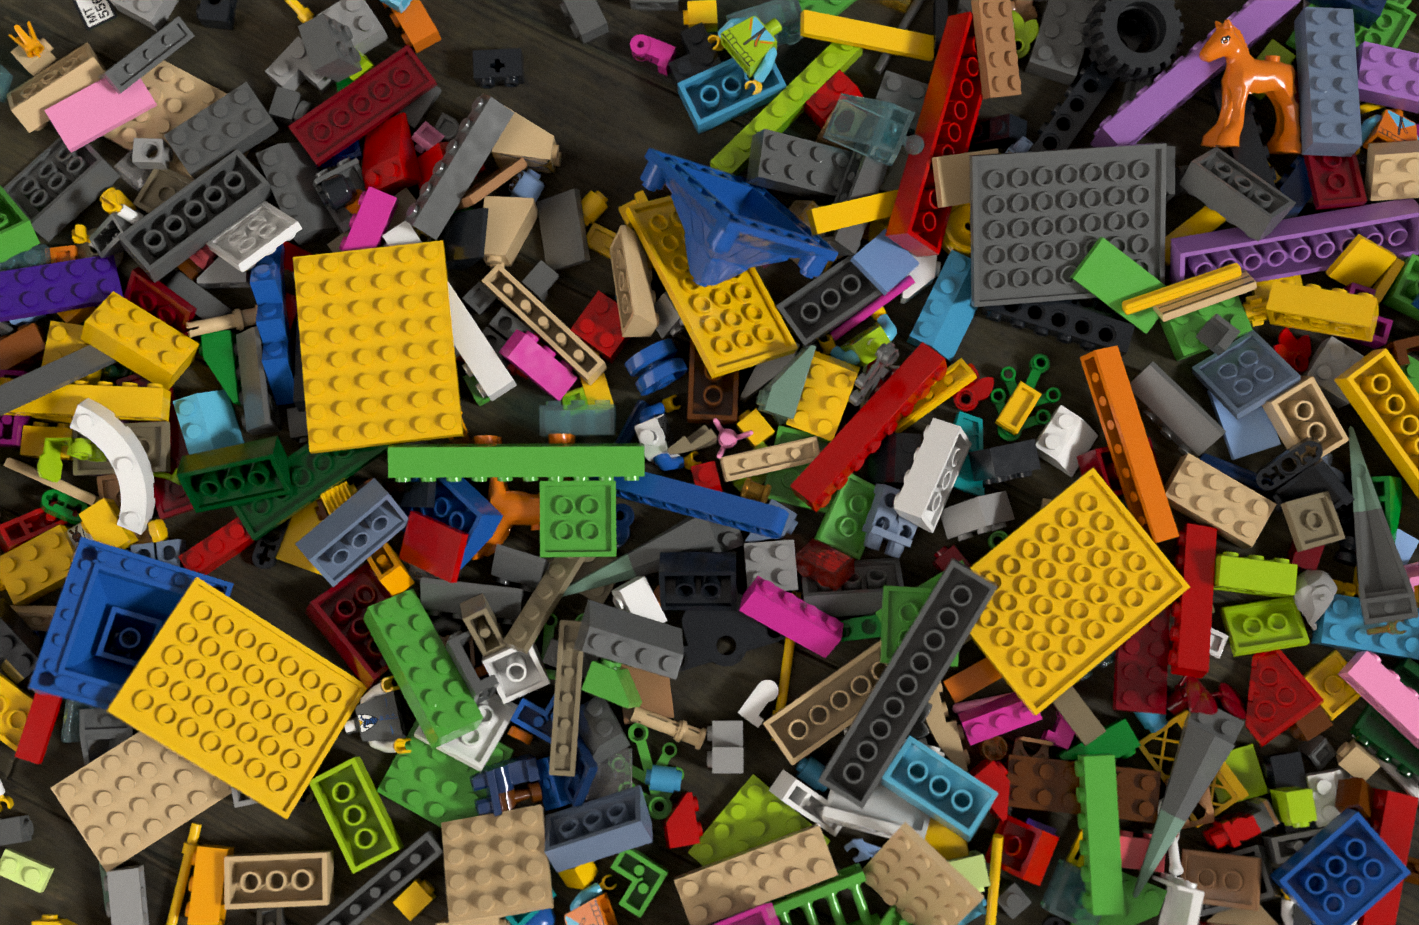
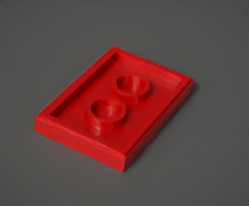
M410 511L399 559L447 582L457 583L469 534L418 511Z

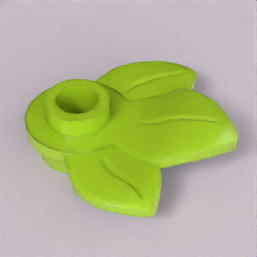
M1012 10L1015 43H1022V48L1016 50L1019 59L1028 54L1030 43L1036 39L1039 26L1036 19L1024 22L1021 15Z

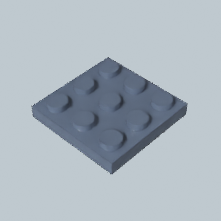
M1254 330L1232 342L1227 350L1219 356L1215 353L1192 367V373L1237 420L1301 381L1300 375Z

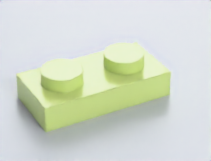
M10 848L5 849L0 859V876L39 893L44 892L54 871L53 867Z

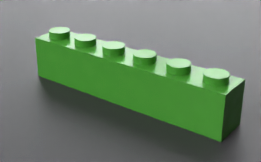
M1109 753L1079 754L1078 761H1075V774L1079 777L1080 787L1076 788L1077 802L1081 803V813H1078L1079 829H1082L1083 839L1079 841L1080 854L1084 855V866H1081V878L1085 882L1086 892L1082 894L1083 906L1092 915L1124 914L1115 755Z

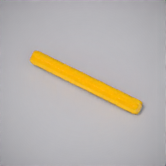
M1233 263L1122 302V309L1126 315H1130L1238 278L1242 275L1241 267L1238 263Z

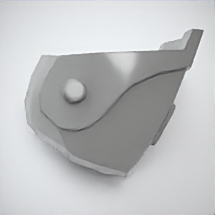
M1306 570L1297 576L1293 600L1298 610L1302 612L1308 624L1315 631L1317 629L1315 622L1331 604L1338 587L1328 573L1320 570Z

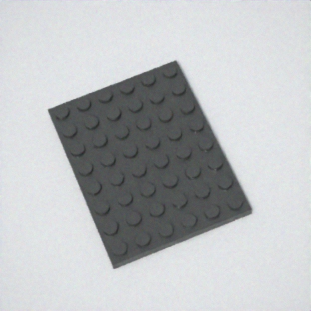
M1167 143L969 155L971 305L973 307L1097 298L1073 280L1071 275L1100 237L1105 238L1165 285Z

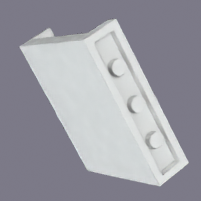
M848 728L844 729V735L847 732ZM907 739L904 740V742H903V744L901 745L900 749L902 748V746L904 745V743L906 742ZM926 745L928 748L932 749L933 751L944 757L945 753L940 752V748L931 745ZM880 780L863 809L830 789L822 819L824 822L889 839L906 822L925 840L930 816L881 785Z
M1161 872L1160 877L1152 875V879L1166 884L1167 890L1158 925H1198L1204 892L1196 889L1197 884Z

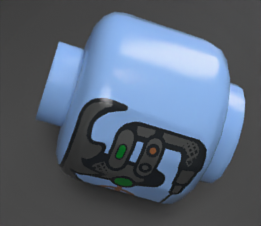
M529 168L527 172L521 170L514 176L508 187L510 193H512L510 197L534 198L536 202L544 189L543 182L539 180L541 175Z

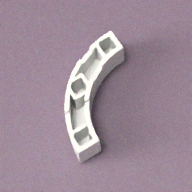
M87 398L78 404L70 428L89 438L110 461L118 478L121 492V509L117 525L141 535L148 528V522L152 519L155 505L154 476L151 464L143 446L133 431L117 419L111 410Z

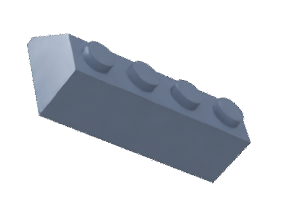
M373 478L295 543V545L334 587L407 526L408 517L390 494Z
M640 785L583 803L582 806H573L546 815L544 852L556 872L571 869L653 842L652 822Z

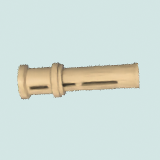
M255 305V308L246 310L237 308L232 311V314L186 322L187 329L198 328L188 332L189 338L231 328L241 331L244 330V327L257 325L256 314L258 306Z
M640 707L633 708L629 721L668 734L676 742L683 741L694 745L697 750H700L707 732L706 728L699 729L688 725L685 720L677 722Z

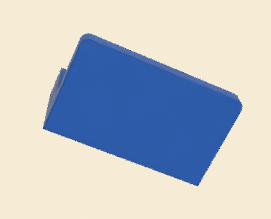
M550 756L536 760L540 778L537 781L541 788L545 811L571 804L564 791L565 776L549 775Z

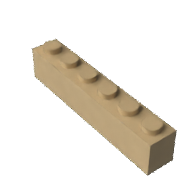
M499 263L481 280L484 286L531 331L537 334L549 348L569 364L590 386L607 369L605 362Z

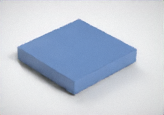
M886 228L850 260L884 296L920 264L906 249L885 236Z

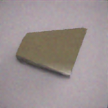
M704 425L688 438L682 437L669 447L667 451L670 455L709 448L717 444V436L712 429L709 430Z

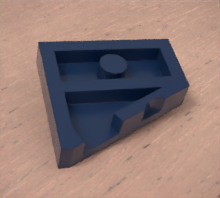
M578 734L575 777L565 776L564 791L573 806L583 805L598 771V765L580 734Z

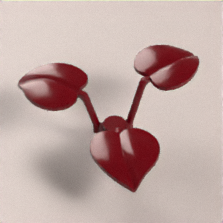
M1169 638L1168 651L1170 652L1173 647V641ZM1183 676L1180 682L1174 686L1176 691L1166 698V707L1174 715H1178L1188 707L1190 713L1214 715L1218 711L1214 698L1218 697L1229 713L1246 720L1247 712L1240 695L1233 687L1226 683L1218 685L1219 692L1210 694L1197 678Z

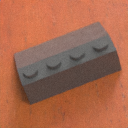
M59 137L3 189L30 220L33 229L49 242L72 220L76 219L86 207L95 202L97 197L108 187H111L121 176L90 143L71 153L62 138Z

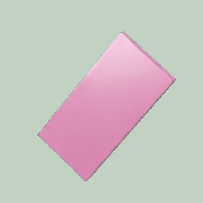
M103 78L44 111L68 150L72 153L156 107L157 104L141 78L120 94L116 92L106 78Z

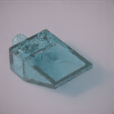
M841 93L823 136L825 139L889 166H892L902 145L912 155L919 154L924 149L922 137L919 135L906 136L915 112L894 103Z

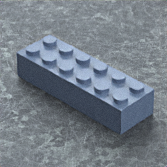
M1304 7L1294 21L1302 155L1351 157L1362 145L1353 9Z

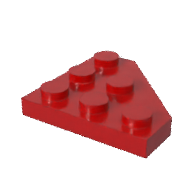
M1280 649L1256 653L1252 657L1245 728L1259 745L1263 747L1324 703V699Z

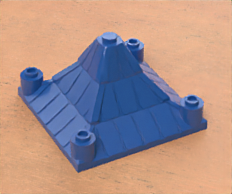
M648 149L645 155L648 163L640 176V179L643 181L642 185L653 192L657 189L662 190L664 185H666L671 191V198L686 233L685 245L689 270L694 277L693 281L702 287L707 285L714 286L747 271L748 268L787 261L788 258L800 259L798 262V266L801 268L799 272L812 279L814 276L819 277L828 261H835L839 252L818 234L812 235L810 227L764 187L746 183L747 178L655 149Z
M81 537L73 554V560L35 670L30 678L28 689L41 695L50 694L107 710L194 578L198 577L230 597L234 583Z

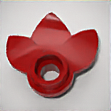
M1285 327L1279 334V344L1274 345L1273 349L1300 375L1308 368V358L1311 355L1309 335H1304L1296 340L1290 330Z
M971 363L968 366L973 370L977 378L952 396L955 406L964 412L976 408L980 400L989 397L994 387L993 377L980 379L978 371ZM965 396L971 398V401L967 404L962 402V398Z

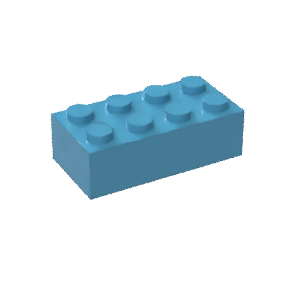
M733 58L677 83L678 94L698 135L773 101L786 88V84L775 62L767 78L761 83L762 91L757 95H752L755 91L754 84L751 85L750 89H745V83L754 80V77L749 78Z
M1335 594L1329 607L1315 622L1317 629L1313 630L1311 644L1358 652L1370 651L1376 655L1399 659L1410 658L1411 660H1419V617L1364 625L1359 598Z

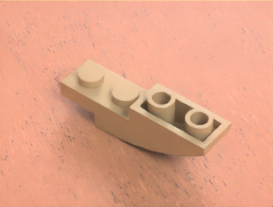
M940 681L928 701L932 704V708L924 723L928 727L929 733L937 747L940 748L941 752L945 753L944 756L962 770L968 771L967 765L970 764L967 749L963 750L961 740L964 739L961 724L957 725L955 720L947 722L945 720V717H948L949 714L946 703L941 702L939 692H943Z

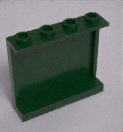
M1410 658L1398 659L1391 670L1399 675V681L1403 685L1412 688L1419 694V665ZM1368 703L1349 732L1355 736L1354 740L1357 743L1375 750L1377 758L1385 763L1390 762L1396 766V771L1407 779L1412 778L1415 780L1419 788V749Z

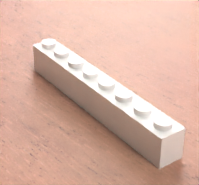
M406 221L382 235L386 241L383 247L422 243L412 226ZM448 282L455 356L461 355L466 363L462 366L469 377L474 375L479 383L475 386L484 398L488 395L490 400L494 401L515 387L516 383Z

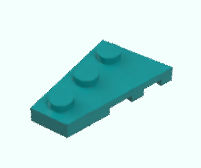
M961 411L957 412L954 425L961 426L971 442L968 452L982 450L983 419ZM967 454L953 488L978 497L984 496L983 480L974 482L969 455Z

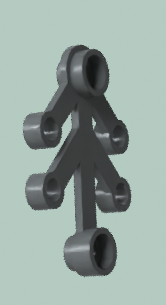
M883 343L876 351L875 356H877V360L867 375L861 373L856 379L854 385L860 388L861 391L856 389L848 401L854 406H859V410L874 395L879 379L885 382L891 376L893 370L888 365H892L899 357L898 349L895 348L894 343Z

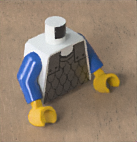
M676 395L663 399L662 403L659 402L644 408L640 412V424L635 426L639 442L644 444L646 459L664 471L682 469L683 467L691 470V466L701 464V462H696L693 459L699 454L697 451H692L684 458L680 453L670 455L667 451L676 442L664 413L675 411L681 407V405H673L672 399L677 397Z

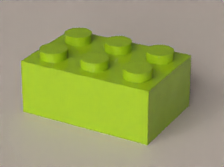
M1235 552L1216 554L1213 590L1275 598L1294 596L1298 565L1289 564V559L1283 558L1264 561V556L1248 555V557L1239 558V553Z

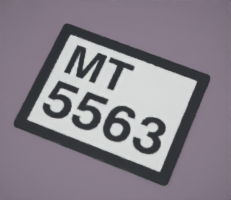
M73 0L87 31L117 17L110 0Z

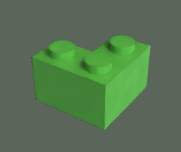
M635 848L620 852L611 868L632 881L620 900L619 905L641 918L669 870Z

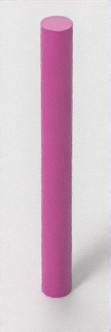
M911 275L907 276L885 296L881 295L830 333L835 341L916 282Z

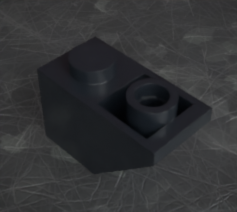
M1010 113L976 121L970 146L1008 149L1023 136L1026 137L1027 121Z

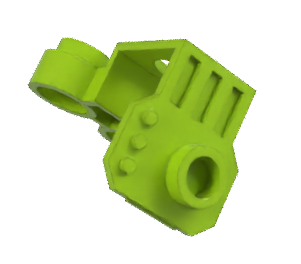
M72 437L45 438L44 450L39 456L37 470L41 478L57 483L61 479L63 464L60 459L62 446H68L67 455L79 460L106 462L107 457L96 444H91L90 439H74Z

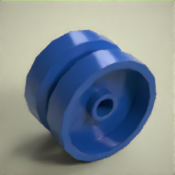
M665 339L654 343L626 361L625 367L630 376L639 377L635 385L641 396L654 393L670 385L688 371L683 358H673L678 350L672 339Z

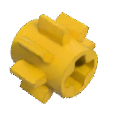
M1258 295L1245 297L1246 302H1243L1242 306L1252 327L1264 325V320L1268 317L1266 311L1268 301L1266 299L1262 300V297L1258 298Z

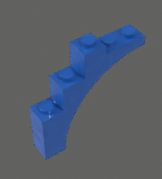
M283 243L276 248L274 253L259 260L256 266L251 269L250 285L258 306L256 324L263 342L262 364L277 405L294 403L295 354L290 334L285 296V248Z

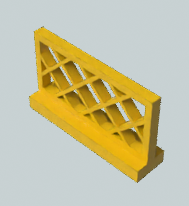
M1187 709L1170 719L1159 731L1150 733L1139 740L1140 750L1153 768L1161 772V779L1164 783L1170 775L1164 774L1161 770L1163 759L1170 761L1175 759L1164 756L1166 742L1179 744L1178 740L1167 738L1168 728L1178 723L1181 729H1183L1185 719L1189 713ZM1164 731L1163 738L1157 737V735ZM1152 739L1162 741L1160 755L1149 753L1144 744ZM1152 757L1159 758V765H1157ZM1224 762L1209 785L1211 786L1212 805L1218 806L1214 809V817L1237 801L1249 796L1235 774ZM1216 777L1219 779L1222 785L1216 784ZM1215 787L1226 789L1231 798L1224 803L1213 802ZM1191 813L1189 816L1192 821H1197V818L1194 816L1193 813Z

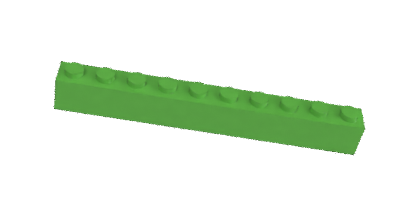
M643 443L391 444L388 446V478H395L396 482H409L411 478H421L422 482H434L436 478L445 477L448 482L462 481V477H472V481L475 482L487 481V477H497V481L502 482L513 481V477H523V481H538V477H548V481H563V477H574V481H588L589 477H599L600 481H613L614 477H624L626 481H638L639 477H645V450Z

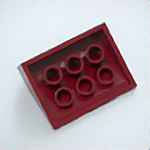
M369 562L311 601L305 612L367 689L371 688L391 671L363 618L369 606L393 597L379 581Z

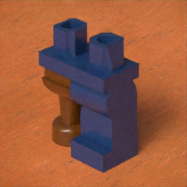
M530 753L490 766L487 765L483 768L482 772L469 777L473 791L486 790L487 796L474 799L478 814L493 813L494 816L502 815L503 811L514 810L516 803L530 799L531 802L542 800L541 788L537 781L540 778L536 758ZM526 781L530 782L527 784V789L514 791L513 785Z

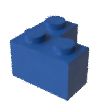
M555 693L546 709L527 698H522L510 721L551 743Z

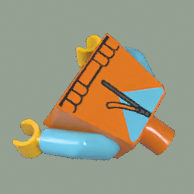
M1400 109L1385 110L1381 115H1373L1361 124L1362 147L1368 149V144L1419 140L1417 125L1403 117V111ZM1360 148L1356 151V155L1359 154Z
M606 875L601 883H594L577 894L570 904L571 912L564 915L566 925H618L607 892L602 894L603 890H612L616 887L617 884L612 887L605 885V879L612 875Z

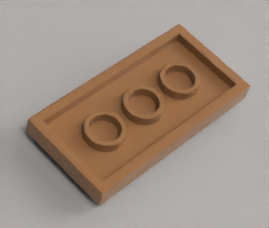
M971 0L983 99L1022 95L1010 0Z

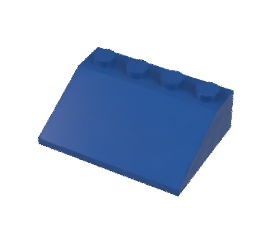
M446 477L436 478V481H434L436 482L434 508H400L408 518L410 511H418L469 534L460 567L461 570L493 536L503 515L463 477L462 481L448 482ZM412 478L411 482H422L421 478ZM406 526L402 529L404 533L406 531Z
M1346 808L1275 870L1270 877L1315 925H1352L1411 872L1358 811Z

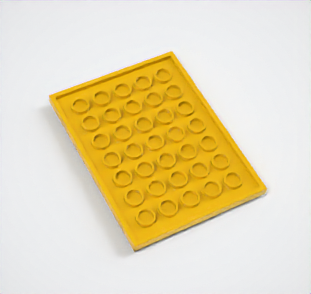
M443 240L293 257L309 452L313 454L464 436Z
M1091 468L969 567L998 585L969 636L1033 716H1036L1183 594L1190 586L1096 470Z
M196 577L106 712L282 818L288 819L367 688L352 675Z

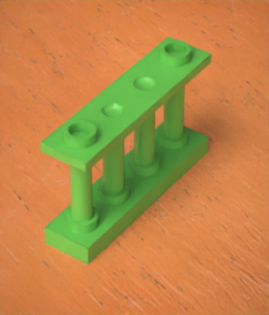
M859 863L838 870L837 876L766 902H772L781 925H792L788 912L797 907L803 909L808 925H819L812 903L820 898L827 900L836 925H877L880 921L877 913L870 915L860 885L866 881V878ZM846 888L850 889L861 918L849 924L845 922L836 897L838 891Z

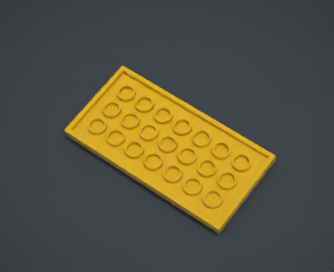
M671 196L627 207L625 212L712 378L794 354L797 351L798 347L755 267L748 268L747 271L714 286L707 285L702 287L693 281L694 277L690 273L685 245L686 233Z

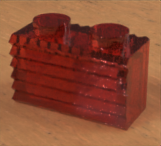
M814 538L799 553H796L797 571L804 577L809 576L810 579L817 580L823 587L829 586L830 589L833 588L834 591L839 589L855 573L854 558Z

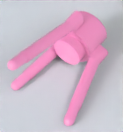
M717 418L713 419L719 432L718 443L721 446L717 453V458H721L726 449L733 448L737 440L753 435L752 430L736 434L732 429H724Z

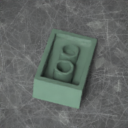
M816 346L803 347L765 386L764 390L759 391L756 404L759 405L758 411L783 419H794Z

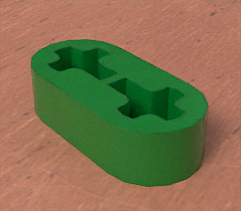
M55 489L46 491L42 495L40 503L42 510L47 514L74 525L82 522V519L79 515L77 517L72 516V510L80 508L81 513L88 508L85 502ZM53 497L57 498V504H54L53 507L48 505V500H51Z

